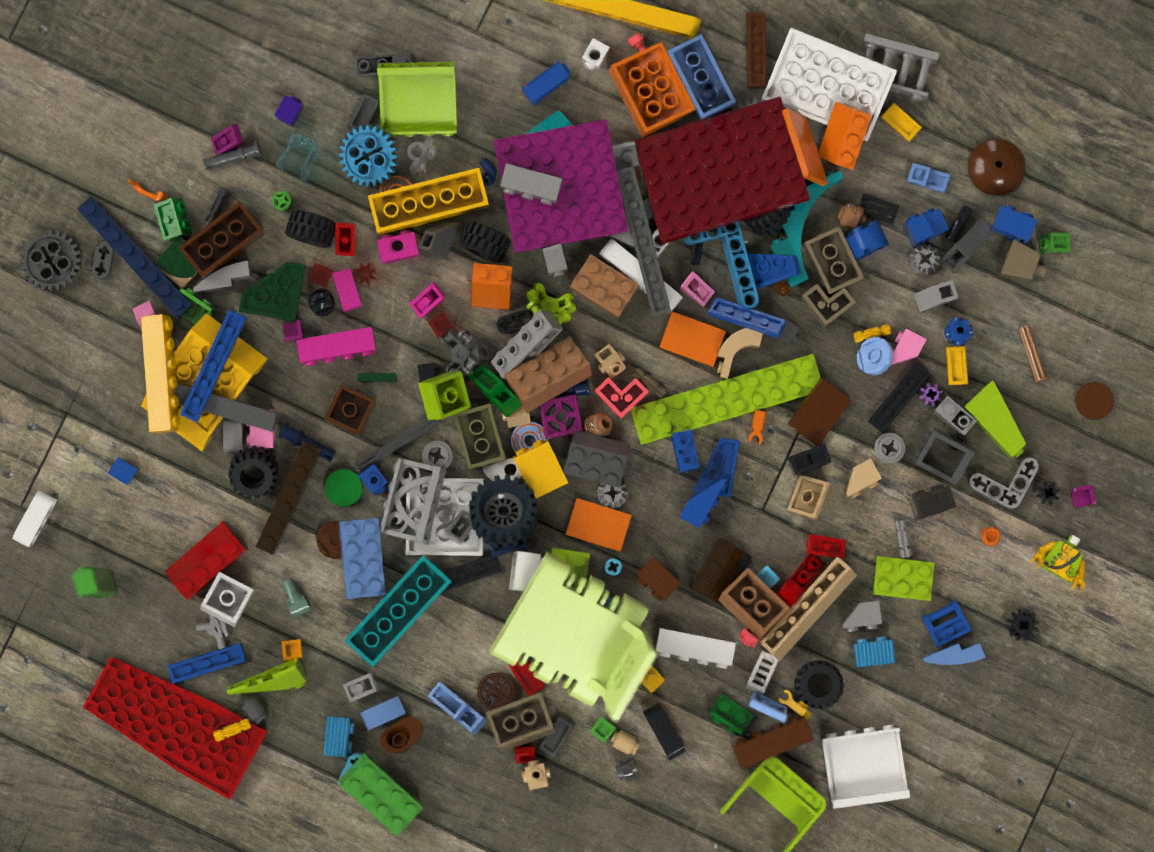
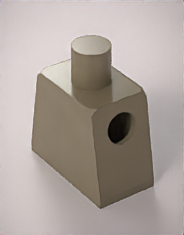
M1014 239L1010 243L998 276L1029 282L1034 274L1044 278L1048 267L1038 264L1041 256L1039 253Z

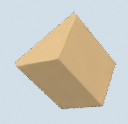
M800 474L787 510L811 520H817L830 483Z

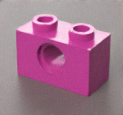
M410 230L401 231L399 235L393 237L392 234L380 236L381 239L377 240L383 265L420 257L415 233L410 232ZM396 242L403 244V248L400 251L393 250V245Z

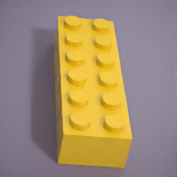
M480 168L368 195L378 236L489 208Z

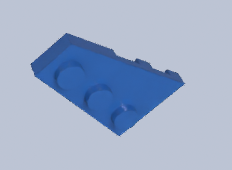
M747 253L757 290L802 274L797 255Z
M720 438L693 492L700 491L721 476L728 474L726 481L729 484L724 492H719L718 496L731 498L740 446L739 440Z

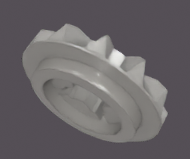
M921 244L912 250L909 259L910 265L919 274H931L940 264V255L937 249L931 245ZM922 254L924 256L931 254L930 258L928 259L930 264L924 262L919 265V263L922 260Z
M886 433L877 439L874 451L877 458L883 463L892 464L898 462L903 457L905 444L900 436L894 433ZM893 441V443H892V444H893L892 448L895 449L897 452H895V451L892 452V451H891V452L886 456V454H887V453H886L887 449L884 448L882 445H884V446L887 445V446H888V445Z
M432 441L423 449L422 460L424 464L446 469L452 462V450L442 441ZM439 448H441L440 455L445 459H438L436 464H434L435 458L429 453H437Z
M621 481L620 488L613 486L615 491H621V493L615 495L614 501H612L610 495L604 494L610 491L611 485L601 483L597 490V496L603 506L618 508L625 503L628 490L624 482Z

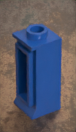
M557 61V65L553 64L530 81L526 87H522V92L534 106L570 79L568 74L570 70L565 63L561 64Z

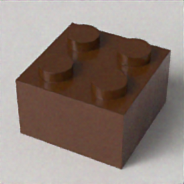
M340 384L324 419L361 437L377 402Z
M653 557L637 573L639 577L637 581L644 588L649 586L653 590L651 594L659 601L661 599L666 601L681 584Z

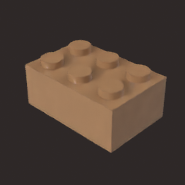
M591 254L570 285V290L617 319L620 318L639 288V284Z
M749 568L718 599L759 640L790 609Z

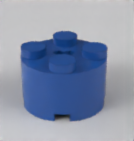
M878 220L870 222L864 228L860 226L844 236L855 260L865 258L878 249L881 250L889 245Z

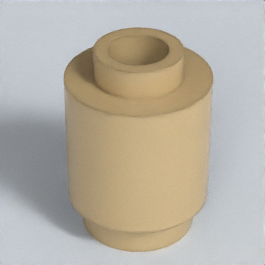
M620 730V732L616 731L611 739V742L614 743L612 747L633 756L641 743L637 740V737L623 730Z

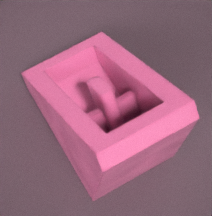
M693 271L680 287L683 293L703 307L715 293Z

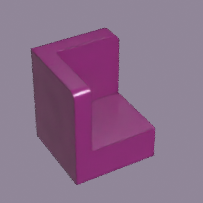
M300 319L296 320V322L282 324L284 342L286 344L305 338Z
M1093 485L1070 489L1073 508L1096 504Z

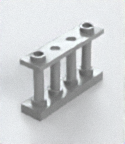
M866 33L862 43L867 48L866 58L872 60L874 51L877 49L884 50L883 64L890 67L893 55H903L902 58L904 60L897 84L892 83L889 91L911 96V99L921 102L922 99L926 100L929 93L923 92L927 73L929 66L932 63L936 64L939 53ZM914 59L921 60L922 63L916 89L904 87L911 60Z

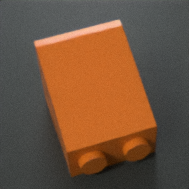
M474 263L471 306L510 310L513 281L512 267Z

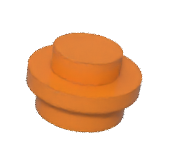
M987 527L981 533V539L985 545L994 546L1000 541V532L995 527Z

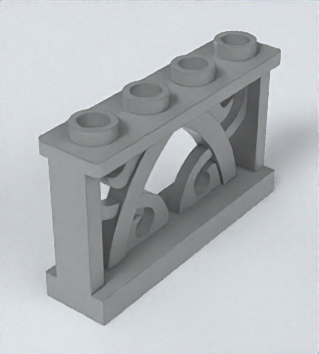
M398 458L393 466V480L390 481L388 486L389 496L383 506L385 510L384 515L379 521L380 533L428 545L446 469ZM410 467L413 468L416 472V479H414L411 473H409V478L405 479V470ZM420 469L432 471V475L421 477ZM421 485L423 490L426 487L428 488L427 494H422ZM416 487L418 496L425 503L424 506L413 509L408 515L401 498L408 491ZM417 512H421L420 519H417V516H415L414 520L412 519ZM394 517L398 519L396 525L401 524L403 520L405 521L404 526L399 530H394L391 527ZM408 526L417 531L416 536L404 534Z

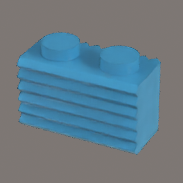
M888 636L877 637L875 642H869V639L857 640V644H853L856 667L896 663L893 640H888Z
M327 716L324 756L348 757V753H352L353 742H349L350 734L354 733V723L351 722V718Z

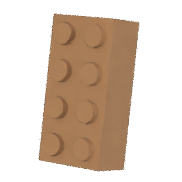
M568 337L504 374L508 388L517 396L527 414L592 376L589 362L571 337Z

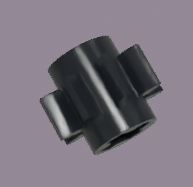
M1045 481L1043 482V488H1036L1039 490V494L1036 497L1042 499L1041 504L1048 501L1049 505H1052V499L1059 500L1056 494L1060 489L1054 488V482L1048 486ZM1050 489V494L1052 496L1046 498V493L1044 492V490Z

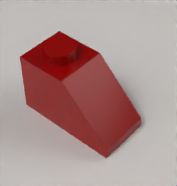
M336 222L335 255L355 256L357 247L356 224Z

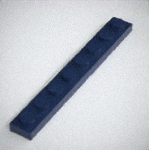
M91 196L77 208L178 319L192 307L191 303Z

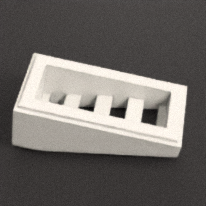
M761 651L747 682V689L761 695L764 694L778 663V660L772 654ZM762 659L772 662V666L762 662ZM759 666L770 670L769 673L759 669ZM757 673L766 677V680L755 676V674ZM754 680V681H756V682L762 684L763 687H761V686H759V685L753 683L752 681Z

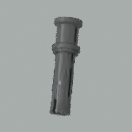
M256 140L253 144L240 145L233 151L203 159V163L207 171L240 160L245 162L247 159L255 156L262 157V152Z

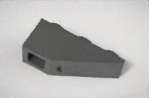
M411 53L355 57L356 77H378V63L417 62V58Z

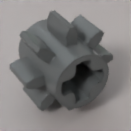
M628 758L619 760L620 765L615 767L620 780L625 779L626 782L635 780L634 775L638 774L634 760L628 761Z

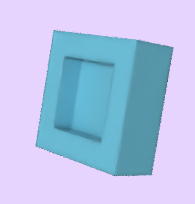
M767 565L756 575L769 588H772L780 580Z

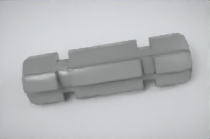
M896 521L895 527L898 529V544L901 547L900 555L902 558L910 557L911 549H909L908 532L905 529L907 528L906 521Z

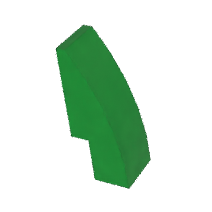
M481 364L474 370L473 374H468V377L505 417H509L521 407L517 396L485 365Z

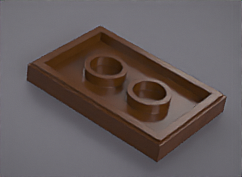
M820 378L790 419L788 425L815 446H819L851 400L824 378Z

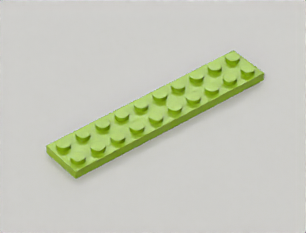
M814 354L639 405L631 410L640 444L644 445L671 437L672 433L698 429L752 413L755 410H762L808 396L821 377Z

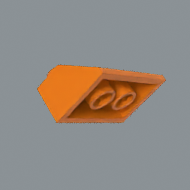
M835 101L818 151L819 157L833 164L853 170L872 113Z

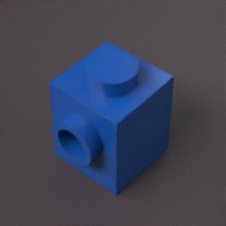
M375 464L359 475L373 495L376 493L380 495L388 489L386 487L389 484Z

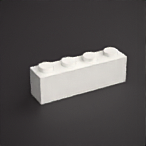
M659 628L655 650L659 652L658 656L670 658V654L678 655V660L689 661V658L697 659L696 663L708 665L709 661L716 663L715 667L727 669V665L732 666L736 643Z

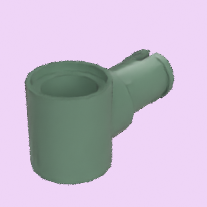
M292 578L282 582L288 596L287 606L293 618L312 610L305 595L298 592Z

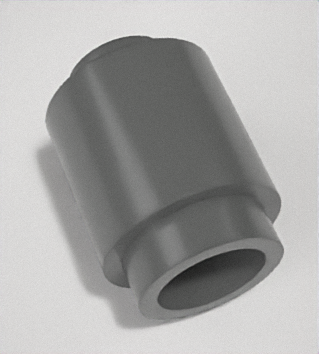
M250 695L242 702L243 706L241 708L252 722L255 721L256 724H259L269 716L267 708L257 696L252 697Z

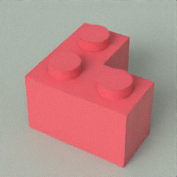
M608 377L594 390V393L621 420L649 394V391L636 378L621 391Z

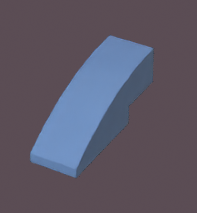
M956 643L922 657L921 660L922 662L932 664L956 665L975 662L986 657L980 643L962 650L959 643Z
M440 681L427 696L474 735L488 721Z

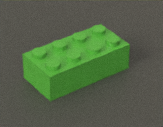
M365 752L338 780L340 786L396 836L423 809L420 801Z

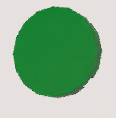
M338 469L332 472L324 485L328 500L339 507H349L355 504L361 498L363 492L361 479L356 473L348 469Z

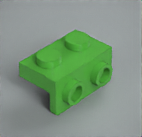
M182 288L180 289L181 294L192 305L182 317L193 325L206 313L210 316L215 313L211 308L213 305L205 299L200 301L196 298L197 294L189 288L186 291Z

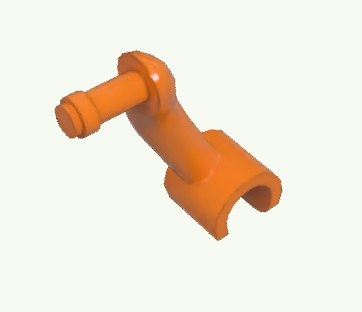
M128 180V184L132 185L139 194L154 199L156 202L160 203L168 198V195L158 190L157 194H153L143 189L137 181Z

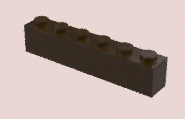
M308 441L302 443L255 546L256 548L272 555L276 554L322 454L323 448Z

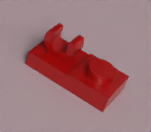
M808 534L806 553L844 559L846 540Z

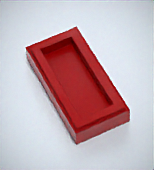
M520 658L514 666L509 665L528 696H532L545 688L543 682L533 676L534 671L529 670L530 662L528 659L523 666L518 664Z

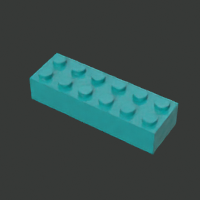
M423 554L345 639V642L373 667L452 582V579Z

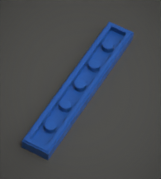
M229 309L180 412L181 416L194 422H199L247 317Z

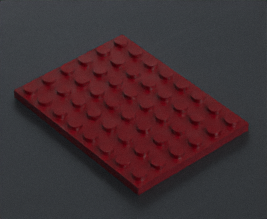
M781 96L634 140L662 244L810 201L805 179L782 114L784 107Z

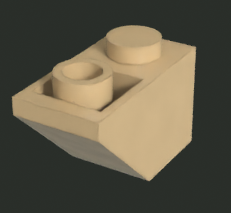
M871 458L852 468L845 491L846 498L851 496L853 499L861 495V490L868 486L870 490L879 485L878 480L882 478Z

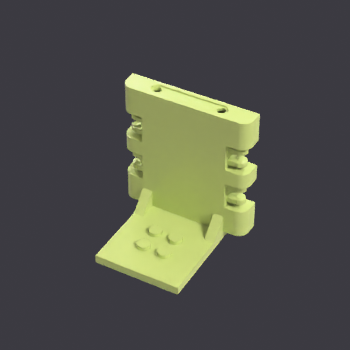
M546 552L492 644L489 653L512 666L517 663L519 658L518 664L523 666L529 656L534 657L529 665V670L534 671L533 676L546 684L552 679V682L556 684L562 674H566L567 677L563 681L562 687L568 688L567 694L589 706H593L600 695L605 702L610 718L618 721L657 655L646 628L642 624L648 613V606L625 593L621 600L616 595L612 598L609 606L605 605L604 603L608 599L610 591L604 590L605 584L603 581L591 575L587 583V579L581 578L576 587L573 588L571 584L576 578V573L571 572L569 574L570 564Z

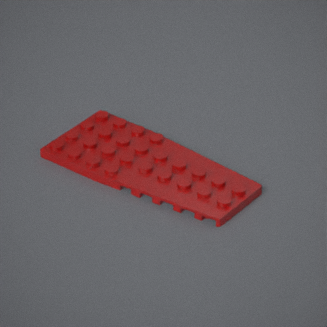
M110 657L83 706L85 710H88L97 718L142 746L149 753L157 756L176 771L229 800L234 795L268 733L267 730L250 722V729L242 730L238 734L228 738L224 737L225 739L221 741H216L213 734L215 731L223 730V728L237 722L240 723L245 718L211 700L114 657Z

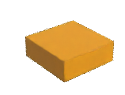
M301 639L281 642L284 661L297 657L299 659L303 658Z

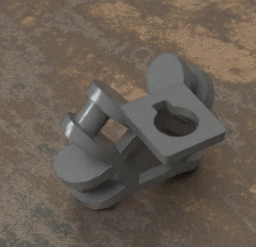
M450 329L447 335L440 337V342L451 351L452 358L451 363L446 366L444 373L462 371L464 377L465 373L473 374V367L478 365L480 361L491 360L489 342L477 341V338L473 335L470 336L469 331L466 329H462L459 333L455 329ZM482 346L485 348L486 351L485 356L482 353H480V348H482Z

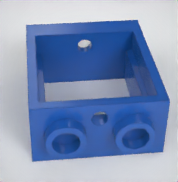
M692 430L672 433L671 439L679 474L698 470L699 463Z

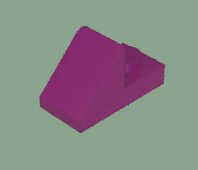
M237 124L230 125L210 138L216 155L233 151L240 145L244 146V141Z

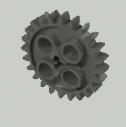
M49 230L48 235L41 231V237L34 234L35 240L28 239L30 245H23L27 249L26 252H20V254L25 256L24 259L19 260V262L25 264L20 269L27 271L23 276L25 278L30 277L28 283L32 284L35 282V288L41 285L42 291H45L47 287L50 292H53L54 287L61 291V285L68 288L67 282L74 283L72 277H79L75 271L82 270L77 265L83 262L82 259L77 258L82 252L75 251L79 246L77 244L72 245L74 239L70 238L67 240L68 235L66 233L61 237V232L58 230L55 235L52 230ZM58 243L59 249L56 252H51V246ZM43 246H45L49 256L53 258V263L60 272L59 276L56 274L54 267L48 263L49 258L42 250ZM37 253L42 254V259L39 262L34 261V256ZM68 260V266L61 269V261ZM51 269L52 275L47 279L44 278V271Z

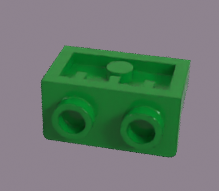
M170 198L154 204L163 241H170L183 235L188 236L192 234L191 223L188 220L186 205L182 198Z
M723 694L720 695L709 712L712 715L710 719L719 725L721 722L728 726L726 730L735 736L737 733L743 734V731L754 716Z

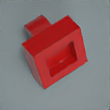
M532 742L528 743V747L518 746L515 748L516 764L535 761V749L532 747Z

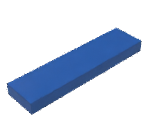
M718 297L715 298L708 311L709 316L778 339L786 326V320L746 308Z
M238 643L167 665L172 684L246 662L247 659L242 643Z

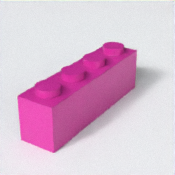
M372 327L296 340L299 360L301 364H305V367L317 365L316 362L318 361L332 363L335 362V358L343 357V360L354 359V355L362 354V357L371 356L373 352L377 351Z

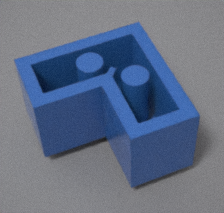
M1001 206L998 209L991 230L1007 236L1005 240L1012 242L1015 239L1026 245L1031 238L1037 219H1034V216L1030 213L1023 212L1021 214L1016 212V209L1012 206Z
M932 208L925 211L921 216L917 213L909 217L903 229L912 248L946 233L949 227L940 209L934 211Z

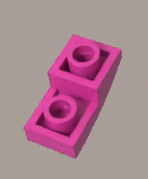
M348 268L332 273L343 312L362 307L351 269Z

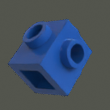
M963 317L952 318V322H949L947 327L944 328L945 338H948V343H954V346L965 345L970 340V336H973V327L969 325V320H963ZM958 327L962 328V334L957 332Z

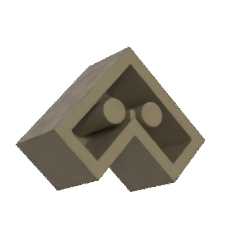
M818 284L801 296V300L823 328L856 303L845 287L830 299Z

